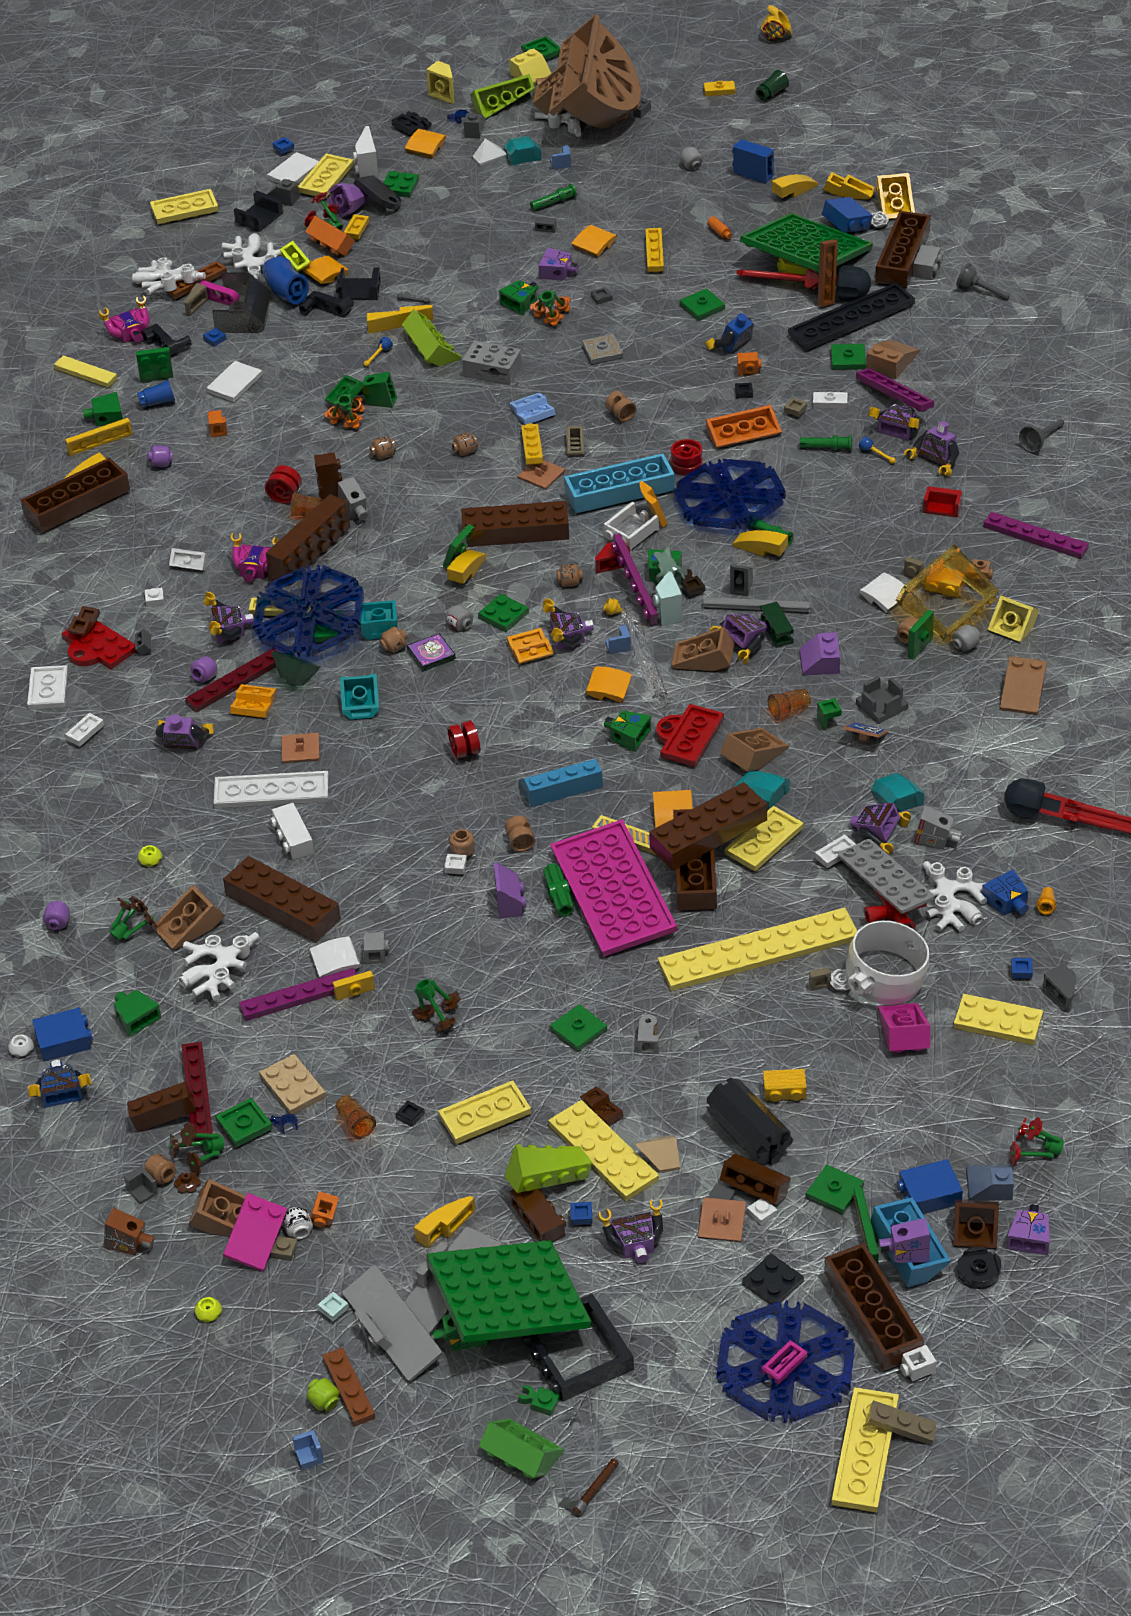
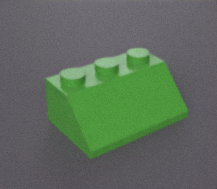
M510 1418L488 1422L479 1447L486 1450L485 1453L487 1455L504 1460L503 1463L506 1466L518 1468L523 1471L522 1474L531 1479L545 1476L564 1451V1448Z

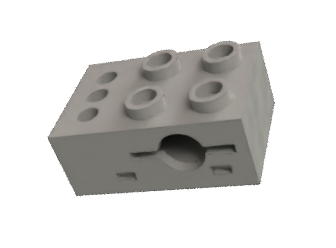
M474 340L462 359L463 376L511 385L522 366L521 349Z

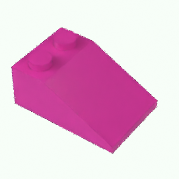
M918 1003L878 1006L884 1039L889 1051L901 1053L904 1050L923 1051L925 1048H930V1024Z
M247 1193L239 1210L223 1257L263 1272L287 1208Z

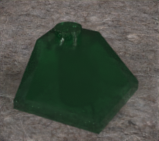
M272 651V657L279 676L285 679L289 685L295 687L297 684L305 685L320 668V666L291 654Z

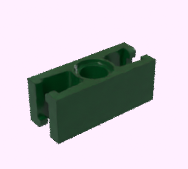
M773 602L761 605L760 610L763 614L760 615V620L766 622L767 632L776 648L793 644L794 639L790 634H794V629L779 603Z

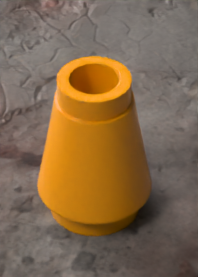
M1050 887L1042 889L1036 903L1037 909L1044 915L1051 914L1056 909L1054 891Z

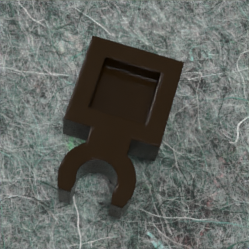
M687 569V575H684L685 581L683 578L681 580V586L690 597L705 592V585L698 575L693 577L692 571Z

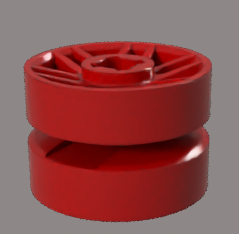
M692 439L676 441L671 446L672 470L683 476L694 475L701 471L703 467L702 445Z
M277 466L273 469L265 483V492L275 502L289 503L293 500L302 484L301 476L295 469L289 466Z
M472 720L462 722L461 728L458 724L447 727L450 746L456 759L467 757V752L470 756L481 752L478 733Z

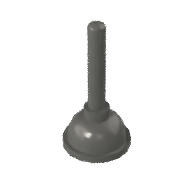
M967 263L963 267L957 279V287L978 285L1006 300L1009 299V293L980 280V277L976 276L977 272L972 267V264Z
M1059 419L1043 429L1033 426L1022 428L1019 433V441L1022 447L1031 453L1039 451L1043 446L1044 436L1062 426L1064 420Z

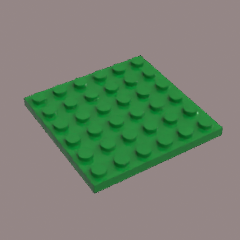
M794 213L787 214L740 236V242L744 243L747 247H755L761 252H768L773 254L774 257L784 258L789 263H797L802 268H810L816 273H819L820 242L833 239L838 241L837 266L871 250L873 245L869 241Z
M551 1240L427 1253L426 1261L463 1343L588 1329L591 1326V1320Z

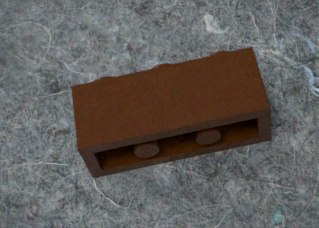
M335 452L314 455L318 494L321 503L330 494L338 497V482L343 481L341 472H338V469H341L340 459H336Z
M185 1081L127 1102L129 1118L138 1132L196 1112L194 1096Z
M735 1153L724 1161L720 1181L776 1205L787 1197L791 1178Z
M541 1188L517 1193L514 1189L510 1191L511 1206L539 1242L551 1240L553 1243L565 1237V1219L562 1215L556 1213L553 1203L546 1200Z

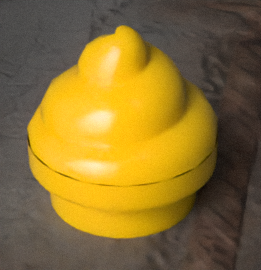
M608 598L603 611L607 615L613 616L614 614L621 613L622 608L617 599Z

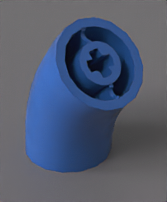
M273 257L264 263L262 267L264 278L268 286L278 297L292 304H300L304 301L309 290L308 280L304 275L294 270L289 259Z

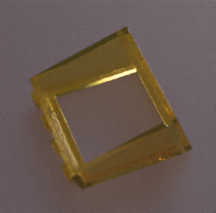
M955 544L904 585L895 600L912 616L920 619L929 609L914 593L946 567L981 594L984 598L948 628L934 615L933 633L943 641L948 637L953 638V633L961 626L968 625L974 615L978 617L985 610L984 607L987 604L991 606L997 600L996 596L999 592Z

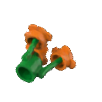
M546 290L538 296L539 301L530 305V309L533 310L536 318H540L541 315L545 314L544 323L556 326L563 319V315L559 313L570 311L571 307L569 304L571 299L568 296L558 297L555 291ZM554 303H555V306H556L555 310L552 309V306L554 305Z
M351 394L340 395L338 401L334 402L335 406L325 411L324 417L328 418L331 424H337V421L344 418L342 411H347L348 415L345 417L344 427L359 428L362 416H358L356 413L365 410V407L362 405V398L358 396L352 399Z

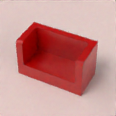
M927 486L924 496L923 513L958 518L962 505V491Z

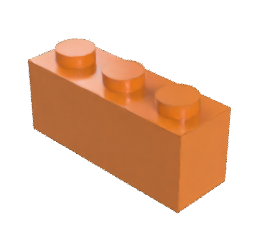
M314 216L305 231L310 235L309 239L315 243L320 241L319 245L325 249L330 247V251L337 256L339 254L346 256L355 242L352 237L317 216Z

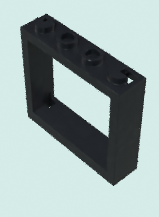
M593 1294L585 1296L580 1300L593 1323L616 1356L615 1359L565 1381L537 1337L539 1334L521 1336L524 1346L530 1348L534 1362L540 1364L542 1375L545 1379L548 1378L550 1380L552 1390L556 1394L560 1393L562 1401H566L634 1370V1356Z

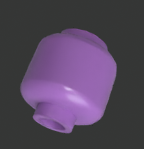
M154 445L151 451L147 453V461H151L152 467L167 468L169 464H172L173 453L168 446Z
M207 656L194 661L190 667L191 676L200 683L211 680L217 675L218 671L215 661Z
M62 901L48 903L43 914L44 924L52 930L65 928L70 917L69 907Z

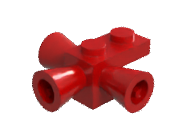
M874 890L875 894L882 900V906L864 907V916L867 924L885 919V921L898 922L915 930L916 925L908 917V911L903 914L900 913ZM925 903V904H923V905H921V906H918V907H916V908H914V909H912V910L919 909V908H922V907H926V906H927V903Z

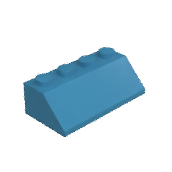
M592 759L520 779L519 784L530 806L534 807L602 788V770L597 760Z
M913 1197L874 1206L871 1224L878 1239L891 1238V1227L893 1225L925 1217ZM928 1222L930 1262L897 1263L894 1261L892 1251L887 1252L907 1287L927 1283L949 1265L951 1261Z

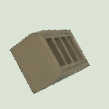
M196 283L184 302L186 316H190L208 300L205 285Z
M566 426L567 456H584L583 426Z

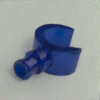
M458 110L455 114H447V119H452L462 124L461 117L465 118L469 112L467 110Z
M285 1114L281 1117L272 1115L270 1117V1122L279 1125L280 1131L285 1134L284 1125L286 1123H293L297 1130L299 1128L297 1117L293 1114Z

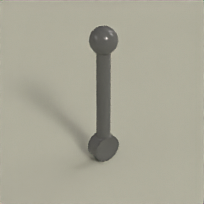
M402 294L397 295V298L399 300L408 299L414 301H421L425 304L430 303V298L423 299L410 296H403Z

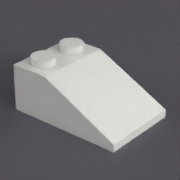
M365 126L355 145L356 152H353L354 162L357 161V165H354L356 175L359 174V178L372 175L379 178L376 149L369 126Z

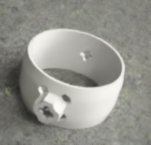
M875 921L861 927L850 943L846 958L847 984L850 986L851 992L880 1004H900L911 1000L917 995L924 984L929 967V948L926 941L914 929L898 922ZM909 941L912 942L913 948L910 947ZM871 950L889 951L908 960L915 967L916 971L905 975L885 974L869 967L861 960L859 954ZM870 976L874 978L875 982L870 979Z

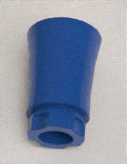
M169 380L137 392L142 408L175 402Z

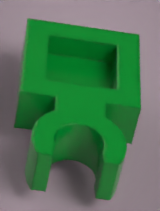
M523 1385V1393L528 1395H518V1401L521 1404L531 1403L532 1410L552 1416L561 1399L560 1393L556 1394V1392L539 1387L536 1392L529 1385Z

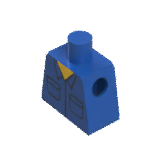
M1013 869L982 885V894L987 899V903L1002 914L1007 915L1016 910L1020 915H1023L1028 911L1029 906L1026 904L1028 890Z

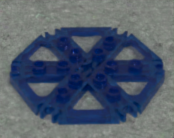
M717 459V464H712L709 461V466L704 463L680 479L673 491L684 519H687L688 522L693 519V525L736 530L737 525L739 529H742V524H747L748 527H751V522L753 526L757 524L758 521L780 508L786 496L785 489L772 466L766 468L765 463L759 461L722 459V461ZM735 466L738 468L750 467L751 469L733 481L727 468ZM706 472L710 474L714 484L691 481L701 473ZM769 478H771L775 486L772 489L754 488L755 486ZM684 498L702 499L704 501L695 507H689ZM745 503L765 506L756 512H750ZM725 507L730 515V518L727 519L711 517Z
M308 565L307 571L306 567L303 566L268 583V586L264 587L267 593H259L260 597L257 596L253 629L262 644L294 657L295 653L300 657L304 651H306L307 657L311 653L314 656L351 638L350 636L354 635L351 628L359 629L358 624L361 625L364 591L362 586H359L358 580L352 576L322 565V569L320 565H317L315 570H311L310 565ZM330 578L342 583V585L321 594L322 581L324 579ZM303 580L301 597L282 589L293 582ZM349 601L356 602L354 616L349 617L332 610ZM267 606H274L285 611L263 622L264 610ZM317 624L338 633L336 637L322 644L314 643ZM297 626L295 643L292 646H287L274 640L276 636Z
M781 1300L735 1317V1320H731L733 1330L727 1327L724 1328L720 1344L717 1378L719 1384L727 1382V1384L722 1385L725 1395L767 1421L768 1415L771 1413L772 1422H775L777 1415H782L783 1422L787 1423L788 1415H790V1423L838 1406V1403L842 1402V1396L838 1393L849 1394V1390L851 1391L855 1343L853 1338L849 1340L844 1339L849 1337V1331L846 1330L845 1326L803 1302V1309L800 1310L801 1304L797 1301L796 1307L790 1308L786 1300L784 1308H781ZM770 1314L778 1315L777 1342L753 1328L750 1323L753 1320ZM811 1317L829 1328L827 1334L800 1343L803 1318ZM790 1340L807 1351V1357L780 1384H777L774 1378L772 1379L769 1401L759 1402L743 1392L742 1389L770 1380L767 1373L764 1375L761 1372V1368ZM731 1344H735L758 1359L735 1367L730 1366L727 1363L729 1347ZM792 1348L782 1359L788 1356L794 1349ZM839 1354L844 1355L843 1373L839 1376H834L814 1364ZM782 1359L771 1369H775L781 1363ZM795 1381L822 1397L801 1406L795 1405L793 1403Z

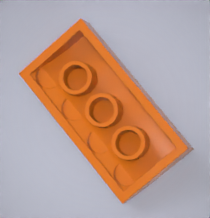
M771 405L706 419L705 425L707 433L716 448L782 434Z

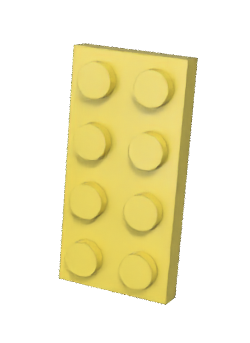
M326 153L298 186L299 192L312 196H318L322 192H327L326 199L330 194V188L338 184L353 167L354 160Z
M211 189L150 202L157 224H165L170 221L219 211Z
M772 806L767 811V821L737 837L725 848V855L756 871L804 828V823Z
M963 994L954 1021V1029L1034 1045L1043 1017V1010Z
M513 1080L438 1110L441 1121L456 1144L531 1114V1107Z

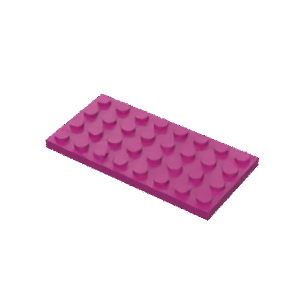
M623 819L550 844L554 857L568 882L570 890L603 957L678 931L677 925Z

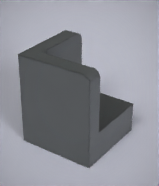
M143 1166L124 1176L127 1190L140 1204L158 1194L155 1179Z

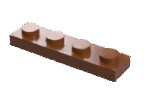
M834 239L820 242L818 305L821 307L835 304L838 241Z
M215 261L198 270V272H205V279H198L193 283H185L184 280L177 281V288L175 290L165 292L174 299L180 298L191 292L196 283L201 281L210 282L226 274L227 268L220 262Z
M342 1347L323 1354V1361L336 1388L339 1390L340 1397L354 1426L374 1420L375 1413L344 1348Z

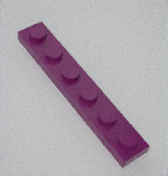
M870 368L856 372V379L895 398V400L905 403L907 406L917 409L919 412H925L927 409L934 407V400Z
M994 512L988 515L983 525L984 528L1082 559L1089 549V543Z
M621 534L613 535V543H611L612 551L617 554L618 564L624 569L625 579L630 582V589L636 595L637 605L642 607L644 619L648 620L650 626L657 625L658 613Z
M351 968L239 1002L240 1009L245 1021L332 996L334 995V981L357 974L355 969Z

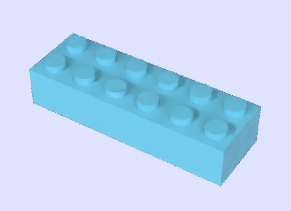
M664 453L564 476L565 494L575 514L644 498L639 484L641 481L649 485L655 495L675 490V474Z

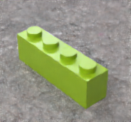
M528 74L476 89L470 94L474 109L486 119L525 94L531 93L535 88L531 76Z
M413 309L402 323V326L405 328V333L412 338L411 342L418 347L417 350L424 355V360L430 365L433 363L437 366L461 360L462 356L459 353L453 352L454 347L444 340L445 337L436 330L437 328L424 314Z
M515 1144L504 1177L514 1190L520 1193L587 1179L593 1162L580 1146H559L558 1148H553L551 1145H545L543 1148H537L536 1145L522 1147L521 1144Z

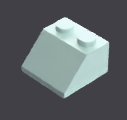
M671 571L656 586V595H653L661 626L682 622V594Z

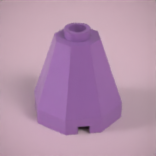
M339 183L329 190V193L332 192V195L329 197V203L334 204V206L338 205L339 214H341L339 217L341 218L352 214L367 202L369 197L356 185Z

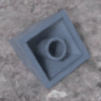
M1010 1164L967 1165L969 1200H1013L1014 1181L1013 1170Z

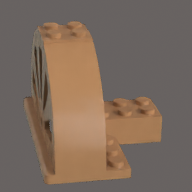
M598 14L591 17L562 42L557 69L536 86L533 104L545 115L550 113L554 116L565 108L575 117L591 126L607 128L616 122L618 123L626 119L631 111H635L639 107L641 87L630 58L617 39L599 22L600 16Z

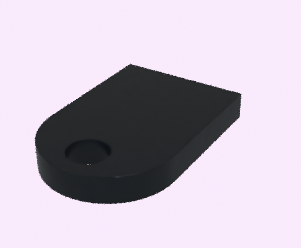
M374 175L356 178L353 183L385 208L396 210L402 202L401 198Z

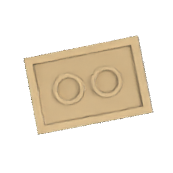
M295 1054L259 1071L260 1078L290 1115L326 1098L324 1089Z

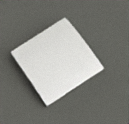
M887 573L881 574L859 591L870 604L875 602L885 613L897 606L912 593L906 585Z
M349 936L329 940L310 949L320 978L351 968L357 969L361 966Z

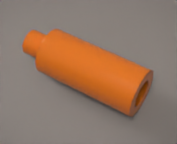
M712 216L708 219L707 225L723 239L732 238L731 230L718 218Z

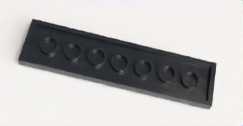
M895 282L788 328V334L803 348L809 350L915 304V298Z

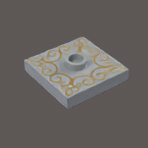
M614 334L582 340V346L591 364L623 358V351Z

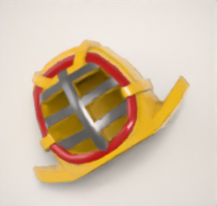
M769 5L767 10L770 12L762 22L761 31L769 40L783 38L786 33H789V37L792 36V27L785 13Z

